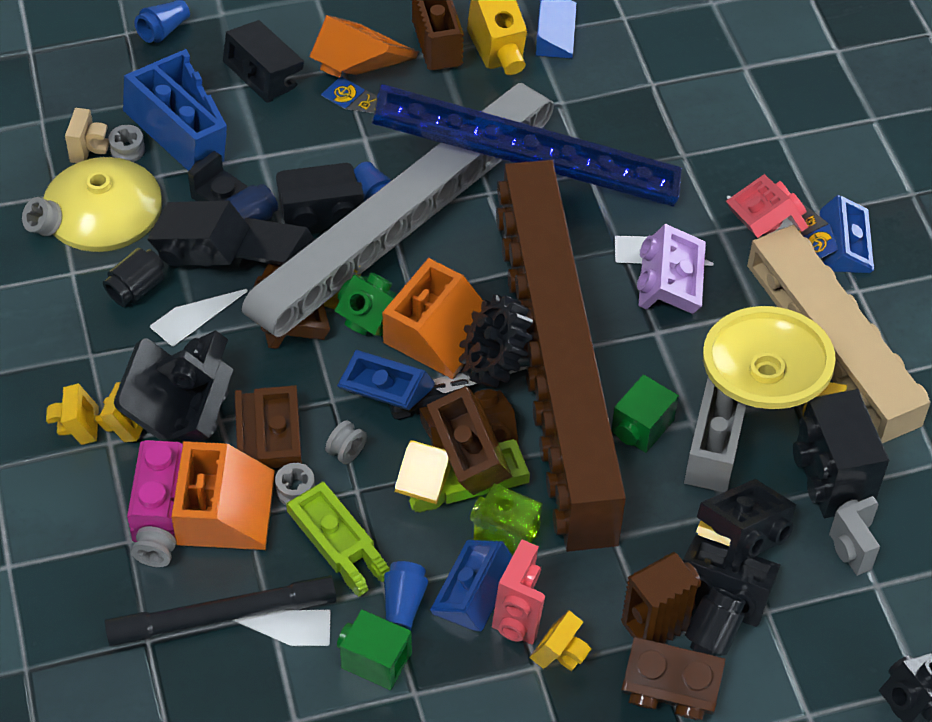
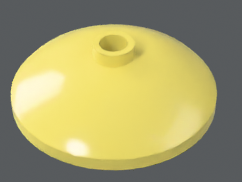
M113 157L92 158L68 167L52 180L43 197L47 201L51 200L58 203L62 211L61 224L53 235L70 247L91 252L117 250L137 242L155 226L162 211L161 190L154 176L137 163Z
M756 306L732 312L720 319L710 329L704 342L703 363L712 383L728 397L756 408L784 409L804 404L825 390L834 373L835 351L826 332L808 317L785 308Z

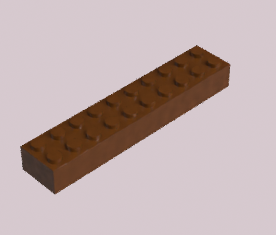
M553 160L505 164L504 181L497 182L499 205H503V207L496 208V222L498 231H504L506 238H502L504 262H510L512 269H508L510 293H516L518 301H521V305L529 308L526 317L533 319V324L527 329V333L533 335V338L525 343L524 349L527 350L528 355L522 358H529L531 367H526L527 387L529 392H535L537 401H533L534 424L536 427L542 426L544 435L539 437L542 462L549 461L550 472H546L547 493L549 498H556L558 508L553 509L556 536L563 535L566 552L619 546L626 497Z

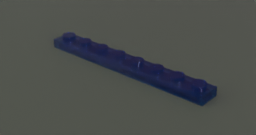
M381 84L378 91L372 124L513 163L553 160L557 175L673 207L679 199L682 167Z

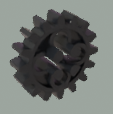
M495 294L491 302L487 300L482 301L480 313L476 311L471 313L473 323L471 326L465 325L464 331L468 333L467 338L459 344L460 347L465 348V352L459 357V362L466 364L462 373L469 376L470 381L486 387L497 388L500 381L509 382L511 370L516 372L520 370L518 360L520 357H527L528 352L524 349L525 343L533 338V335L527 333V329L533 324V319L526 317L529 308L521 305V301L506 295L501 297Z

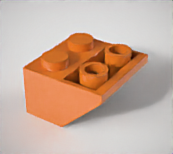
M428 258L382 312L383 343L454 379L465 365L459 362V357L465 352V348L460 347L459 344L467 338L468 334L464 331L465 325L471 326L473 323L471 315L473 311L481 312L483 300L464 275Z
M183 441L171 516L176 545L266 550L275 470L229 444Z

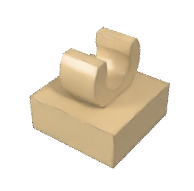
M75 108L66 131L65 140L71 163L87 160L90 151L95 154L107 153L109 140L105 138L108 127L103 123H93L91 110Z

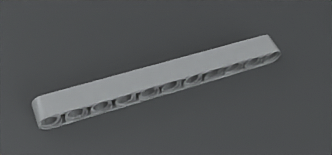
M523 83L516 84L257 284L246 296L242 305V313L274 336L281 337L339 292L343 284L351 279L353 275H360L541 130L553 113V101Z

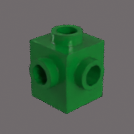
M371 272L369 277L353 275L341 287L338 293L339 303L334 311L346 318L344 325L362 335L370 332L373 335L383 336L382 312L397 296V293L390 290L393 285L390 281Z

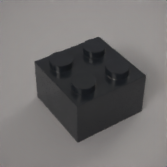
M855 389L818 396L808 401L804 416L799 420L800 431L797 442L793 443V457L796 465L799 468L803 467L805 471L807 490L811 501L818 503L825 519L835 517L838 508L848 501H862L872 496L877 499L889 458L859 390Z

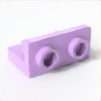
M664 224L652 236H648L640 249L642 268L637 282V288L640 290L639 307L648 309L658 299L692 314L702 307L706 242L667 224Z

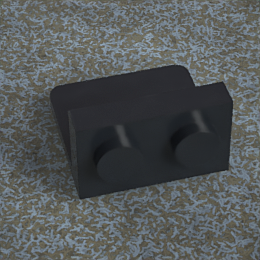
M350 163L283 170L276 174L284 224L307 227L310 232L329 230L364 202L361 182H356L354 168Z
M147 338L138 341L114 398L115 408L161 441L180 442L182 444L183 441H207L217 428L216 418L221 404L228 396V384L234 369L221 360L214 380L187 392L175 386L169 378L157 370L159 362L171 355Z

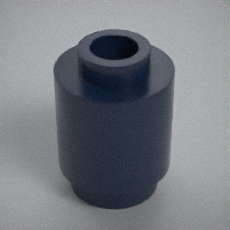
M259 184L258 186L250 185L226 199L232 203L244 220L245 218L269 221L272 219L273 213L278 211V203L275 196L264 184Z

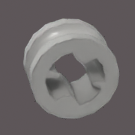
M121 125L110 132L108 140L113 158L135 162L143 157L145 144L143 133L138 127ZM130 142V145L124 146L123 143Z
M34 197L29 200L22 214V222L25 229L42 236L54 234L62 221V211L59 204L51 200L47 201L41 197Z
M348 420L341 422L332 431L325 447L328 454L332 456L338 454V461L345 465L352 462L359 455L367 439L366 432L361 429L354 430V424Z
M289 463L279 469L275 476L277 497L284 505L315 486L314 474L305 464ZM294 480L302 481L297 490L289 489Z
M147 526L140 528L136 534L137 542L133 544L131 549L132 556L137 561L148 566H167L172 558L171 551L174 550L176 545L175 537L168 531L158 527Z

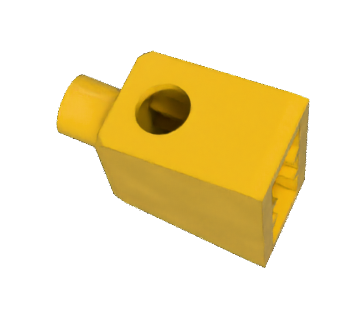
M470 0L467 31L486 68L503 67L507 75L521 72L526 66L523 53L527 29L517 1Z

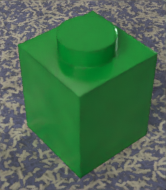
M643 374L614 407L611 432L616 434L623 443L635 446L647 453L675 420L679 395Z
M361 609L354 623H346L339 635L337 648L340 649L341 669L391 690L412 654V631Z

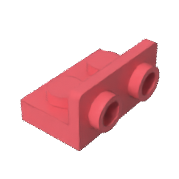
M765 174L726 200L732 212L757 238L777 230L786 218L801 232L809 228L802 217L807 211L799 198L794 193L790 194L781 181L775 184Z
M522 539L499 581L492 628L498 630L502 636L511 641H524L533 645L539 630L545 595L534 589L541 572V567L535 565L539 546Z

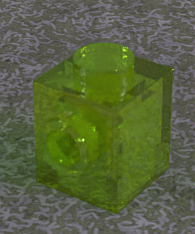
M494 483L486 498L480 496L472 509L470 521L474 522V540L503 541L511 554L514 555L522 539L532 543L541 525L542 503Z

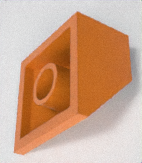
M326 15L309 57L322 63L320 70L333 76L341 77L342 72L358 75L417 58L419 52L360 23Z

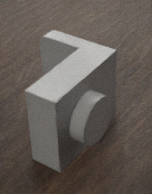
M873 496L862 501L851 500L839 507L829 533L834 541L835 550L839 558L845 563L848 562L857 576L873 569L880 549V545L867 528L872 525L879 505Z

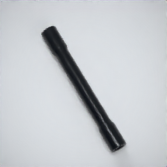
M332 575L293 582L284 587L152 613L140 612L105 619V627L109 647L150 639L155 635L290 608L302 609L336 602V593Z

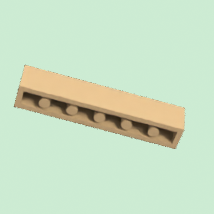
M795 225L752 240L747 267L777 307L789 309L808 317L826 332L835 351V367L831 380L834 383L847 385L846 391L859 390L882 444L922 427L931 403L926 390L922 385L914 381L905 369L900 356L890 350L882 339L879 329L867 320L860 311L855 298L847 294L839 284L831 267L825 265L815 253L811 241L803 237Z

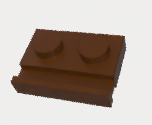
M297 385L254 389V393L242 394L241 390H236L237 449L269 468L283 467L289 463L302 464Z

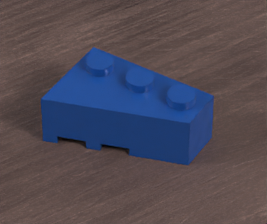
M187 49L124 75L123 111L185 169L189 171L197 161L204 159L213 151L221 154L222 162L224 161L227 125L211 95L206 94L199 72H195L190 64V55Z

